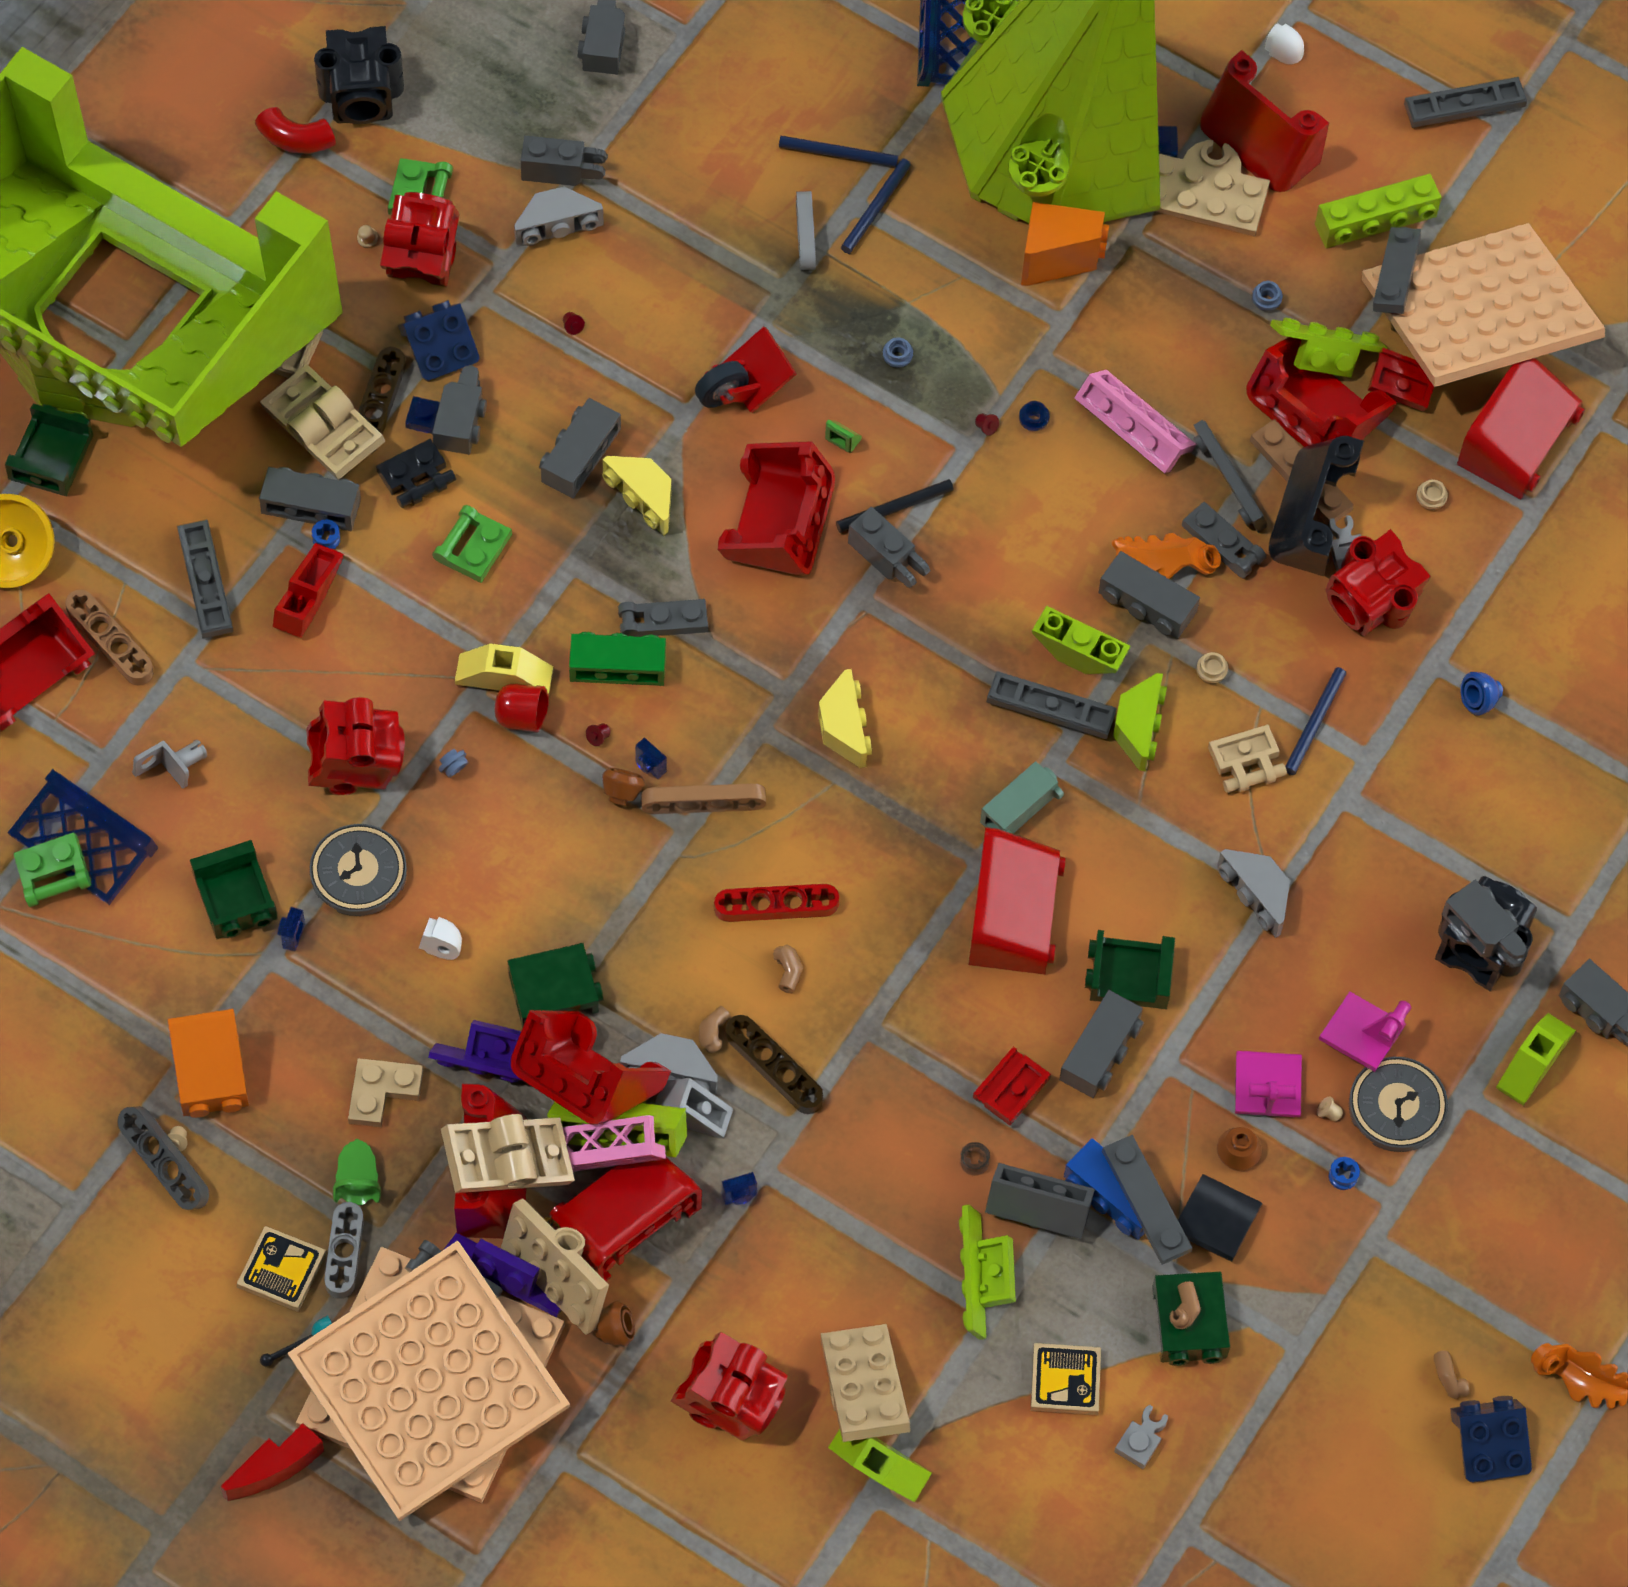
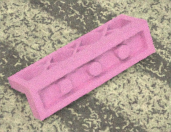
M1108 370L1089 374L1075 396L1079 403L1163 473L1170 472L1179 457L1192 452L1197 445Z
M651 1115L610 1120L598 1125L582 1124L562 1127L566 1145L575 1134L580 1133L587 1139V1142L578 1152H574L567 1146L573 1172L666 1159L665 1146L655 1143L654 1116ZM644 1124L645 1142L634 1144L627 1136L634 1126ZM610 1129L617 1135V1138L610 1147L604 1148L597 1140L605 1130Z

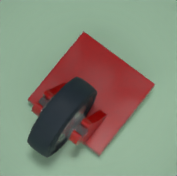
M763 326L723 363L712 366L713 369L705 372V375L696 384L695 393L701 404L707 408L718 407L723 404L727 405L732 402H742L753 413L796 376L797 373L767 327Z

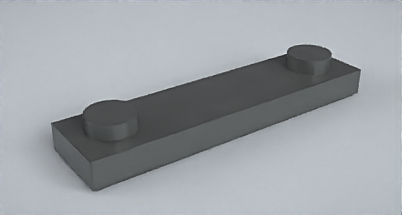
M1519 77L1407 97L1404 101L1412 128L1526 107L1527 104Z
M1391 227L1373 301L1374 312L1404 314L1421 240V229Z
M1201 420L1194 424L1198 434L1193 438L1202 454L1208 451L1242 508L1238 512L1246 526L1253 524L1258 533L1267 528L1262 512L1206 421Z
M208 520L177 526L202 639L232 633V622Z
M996 671L986 701L996 706L1103 739L1108 738L1117 710L1116 707Z
M1130 1135L1103 1147L1102 1153L1161 1265L1192 1252V1246L1134 1136Z

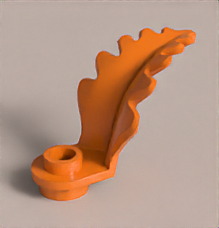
M1168 533L1163 541L1155 535H1149L1147 542L1140 536H1135L1134 541L1129 536H1126L1125 540L1122 537H1118V539L1112 541V546L1116 549V556L1122 551L1154 571H1158L1168 579L1186 566H1190L1200 573L1208 575L1215 572L1221 563L1218 549L1214 545H1208L1196 537L1184 539L1175 533Z
M1545 1343L1539 1346L1532 1354L1531 1363L1534 1365V1370L1539 1375L1557 1374L1562 1377L1569 1395L1574 1401L1580 1402L1585 1396H1588L1591 1407L1598 1408L1605 1398L1607 1408L1609 1409L1615 1407L1616 1401H1618L1620 1406H1624L1627 1402L1628 1373L1616 1374L1618 1367L1615 1364L1601 1365L1602 1358L1597 1352H1580L1569 1344L1552 1346L1550 1343Z

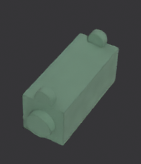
M1035 761L982 808L980 823L985 827L998 828L1014 834L1054 797L1059 800L1064 796V792L1058 787L1056 775L1049 768H1043Z

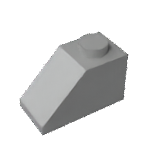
M690 1078L668 1080L664 1089L658 1093L655 1105L686 1108L687 1129L717 1138H724L733 1111L731 1106Z

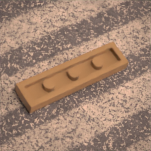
M1274 419L1253 433L1250 442L1288 482L1295 457L1302 448ZM1324 483L1315 512L1328 525L1330 519L1334 518L1336 523L1353 511L1354 504L1337 486Z

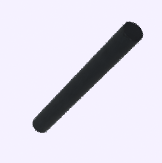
M948 479L873 508L884 517L954 490L953 484ZM865 511L836 521L839 533L849 530V525Z

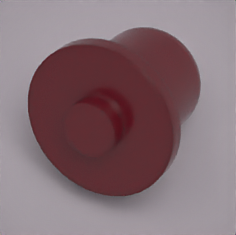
M567 312L563 316L564 329L568 334L576 335L584 329L585 321L580 315L574 312Z
M981 413L977 415L975 425L984 434L992 435L999 427V418L994 414L987 415Z
M605 723L590 725L586 729V738L593 746L602 745L604 739L608 738L611 734L609 726Z

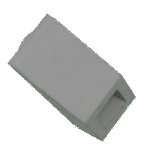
M566 187L535 193L514 225L516 246L533 245L541 240L553 237L562 238L570 233L582 230L590 231L598 226L604 225L602 204Z
M1229 849L1220 852L1217 869L1222 879L1227 883L1231 882L1237 890L1240 901L1245 906L1252 908L1256 913L1260 926L1264 930H1269L1275 938L1281 935L1290 884L1288 877L1270 856Z
M660 1033L621 1056L620 1064L626 1068H640L645 1062H657L671 1070L668 1080L690 1078L710 1093L715 1095L717 1093L718 1076L696 1043L691 1039Z

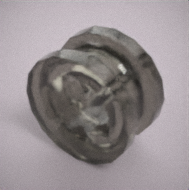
M972 1142L963 1147L960 1154V1165L963 1171L969 1175L978 1176L988 1169L990 1152L986 1146L978 1142ZM972 1153H978L980 1160H978V1164H971V1159L967 1156L972 1157Z

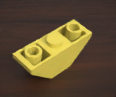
M606 456L603 459L602 473L605 482L611 488L616 487L622 493L623 499L632 509L637 508L643 514V518L650 528H656L663 536L669 532L671 478L651 458Z
M487 644L459 655L455 685L500 690L508 684L545 686L549 695L553 666L523 648Z
M846 669L819 701V724L823 744L859 768L866 767L867 755H872L871 741L869 736H864L862 727H866V714L864 708L858 707L857 699H861L859 680H853L852 670Z

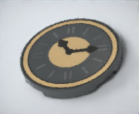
M351 824L330 832L318 843L310 861V877L318 898L320 897L322 901L336 909L338 913L349 916H365L385 909L386 905L394 900L399 892L403 890L407 877V864L402 847L391 834L376 826Z
M1386 1057L1375 1072L1365 1067L1353 1082L1348 1103L1350 1117L1354 1126H1357L1360 1132L1373 1142V1145L1394 1152L1416 1150L1432 1140L1443 1127L1448 1111L1447 1094L1438 1076L1424 1064L1406 1057Z

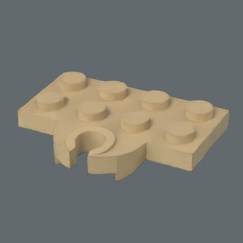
M1213 140L1196 143L1187 151L1183 159L1159 154L1161 205L1160 210L1155 212L1255 236L1270 180L1242 174L1238 153L1230 145L1224 143L1221 152L1223 158L1219 160H1213L1208 157V154L1213 150Z

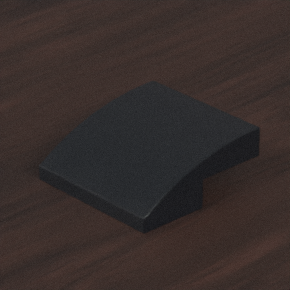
M1202 1174L1178 1221L1190 1242L1232 1262L1244 1242L1246 1234L1261 1208L1262 1202Z

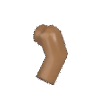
M789 945L778 946L774 950L773 957L774 960H777L778 964H782L785 970L779 988L786 993H793L803 971V966L793 947Z
M723 1006L718 1007L699 1026V1042L709 1053H714L722 1047V1041L718 1038L719 1028L731 1018L729 1012Z
M1191 1281L1177 1286L1182 1303L1175 1311L1172 1310L1169 1316L1170 1322L1177 1329H1185L1191 1326L1201 1311L1195 1286Z

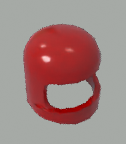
M508 684L503 686L495 700L494 709L497 722L509 729L539 732L547 716L549 695L545 686Z

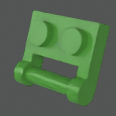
M400 158L388 205V215L392 213L395 195L404 196L406 192L424 193L428 177L435 178L432 195L443 198L447 179L451 178L453 166L447 162H437L435 164Z
M464 505L459 512L460 517L443 544L436 547L432 556L439 563L482 583L511 538L512 529L478 513L473 507ZM471 524L477 527L460 555L452 554L468 526Z
M74 832L13 853L22 882L24 897L29 907L38 905L40 900L78 887L81 889L91 887L90 877L78 836ZM75 869V875L38 888L35 887V882Z

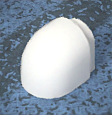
M1277 23L1269 32L1264 49L1278 61L1292 65L1302 59L1304 55V41L1295 29L1287 24L1282 26Z
M438 917L437 920L429 918L419 949L425 950L426 953L447 960L456 959L460 954L462 945L460 931L453 923L444 918Z

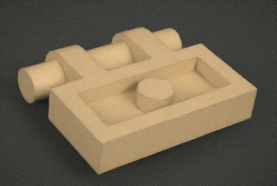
M1269 725L1209 742L1208 749L1219 775L1231 771L1234 777L1223 781L1226 793L1235 790L1243 792L1249 790V786L1262 782L1270 784L1276 782V778L1287 775L1286 767L1283 763L1272 766L1270 759L1277 758L1280 751ZM1258 763L1260 770L1248 774L1245 773L1243 767Z

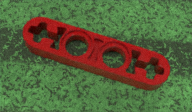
M830 884L725 889L717 893L715 897L714 912L719 919L726 922L827 917L837 911L840 896L838 890ZM795 895L801 899L802 904L798 908H788L784 904V899ZM807 895H811V907H807ZM821 895H827L829 905H822V901H820ZM757 897H764L769 901L770 905L765 910H757L751 903ZM747 898V899H746V909H747V910L742 911V907H743L742 899ZM725 900H731L733 905L731 911H727L725 906H723Z

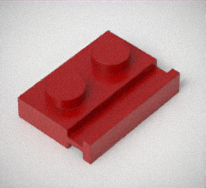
M1383 347L1379 352V358L1375 365L1368 391L1381 390L1393 400L1424 412L1429 405L1434 389L1433 384L1417 360Z
M1013 1046L973 1093V1099L979 1100L984 1104L985 1108L1011 1126L1050 1080L1051 1073L1026 1055L1020 1054L1017 1048Z

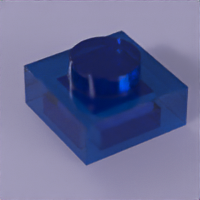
M1158 126L1159 154L1177 158V126Z
M413 396L405 421L406 428L432 434L440 402Z
M644 737L635 745L636 764L646 774L651 773L659 779L667 772V757Z
M290 907L288 916L281 918L278 936H281L283 949L296 951L305 926L304 912L301 909Z
M753 1172L722 1181L721 1194L725 1205L731 1203L735 1205L745 1204L751 1201L754 1196H757V1181Z

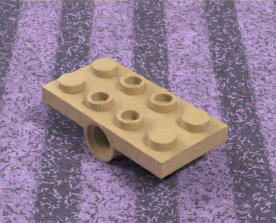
M308 364L260 401L262 408L338 480L385 442L383 435L354 409L345 393L335 385L331 387Z
M512 1114L496 1118L491 1122L447 1124L441 1128L455 1193L569 1185L575 1181L560 1118L523 1120L522 1115Z
M523 1198L514 1202L501 1249L540 1268L536 1284L547 1295L548 1299L555 1303L585 1335L596 1330L609 1284L581 1257L585 1245L583 1235L579 1231L568 1227L554 1230Z
M887 1324L821 1333V1345L829 1377L833 1409L837 1413L842 1441L846 1442L910 1432L909 1417Z

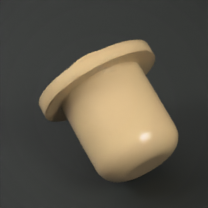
M368 225L361 226L357 235L358 243L365 248L374 246L378 241L376 230Z
M1330 1096L1324 1098L1317 1109L1319 1117H1327L1334 1122L1338 1121L1343 1114V1109L1335 1104L1334 1099Z
M181 1126L173 1127L167 1135L181 1152L187 1147V1132Z

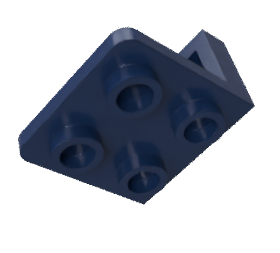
M449 300L432 306L434 312L423 316L421 310L404 316V323L398 325L401 336H407L424 380L437 378L479 361L480 356L460 303L451 305Z
M1498 1396L1493 1398V1402L1480 1404V1401L1469 1400L1461 1402L1460 1407L1450 1408L1451 1420L1460 1429L1464 1476L1469 1482L1526 1475L1531 1472L1532 1463L1526 1408L1517 1399H1513L1512 1396Z

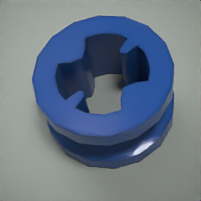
M327 519L316 522L312 528L313 544L318 543L335 549L340 543L338 525L332 520ZM324 531H330L328 540L322 539Z
M1339 1157L1331 1165L1328 1176L1329 1181L1337 1189H1351L1357 1183L1360 1168L1355 1160L1349 1157ZM1341 1167L1344 1171H1351L1349 1179H1346L1344 1175H1337Z

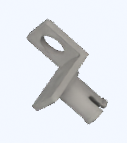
M163 740L134 757L132 773L137 777L162 763L181 788L184 789L188 786L189 770L187 767L201 759H205L207 751L203 744L198 747L201 744L199 740H194L193 743L174 752ZM153 755L152 759L149 762L142 765V763L148 757Z

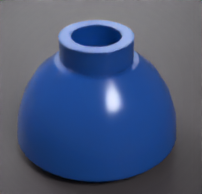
M1470 672L1462 680L1460 689L1461 699L1470 713L1482 715L1495 707L1499 698L1503 695V687L1498 680H1495L1486 673Z

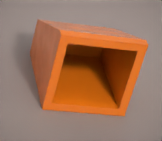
M1033 202L1021 285L1029 286L1097 270L1098 258L1104 259L1109 230V225L1103 224L1105 212Z
M234 1009L168 1019L183 1116L200 1118L207 1116L209 1112L223 1110L224 1112L231 1113L241 1110L242 1107L249 1106Z

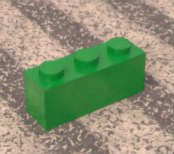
M592 632L571 634L570 682L664 686L666 638H659L651 634L642 637L627 636L622 633H614L612 635H596Z

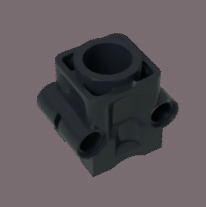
M386 26L369 27L359 32H349L342 29L326 30L327 47L317 51L314 63L318 95L322 101L332 104L333 120L337 123L369 124L392 118V99L399 97L403 93L404 79L400 48L395 44L387 43Z
M1482 876L1478 883L1481 886L1488 887L1493 893L1495 901L1503 909L1509 910L1517 920L1519 925L1517 934L1522 939V942H1525V945H1527V951L1524 954L1521 965L1513 968L1509 967L1496 953L1490 958L1481 957L1443 916L1438 928V934L1442 941L1435 960L1449 968L1465 971L1473 978L1475 983L1491 992L1501 975L1513 977L1521 972L1533 941L1532 933L1529 929L1537 907L1514 887Z

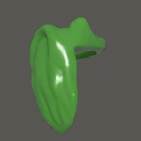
M358 1138L345 1145L338 1156V1170L336 1182L333 1186L334 1202H338L340 1198L357 1205H364L371 1199L376 1203L380 1202L381 1187L378 1183L375 1155L370 1146Z

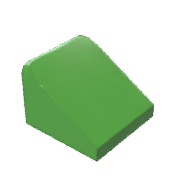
M828 419L826 422V440L851 453L862 439V436L837 421Z

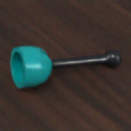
M327 1315L314 1323L311 1335L272 1354H263L260 1357L261 1365L264 1367L271 1366L273 1360L288 1354V1352L331 1325L332 1322Z

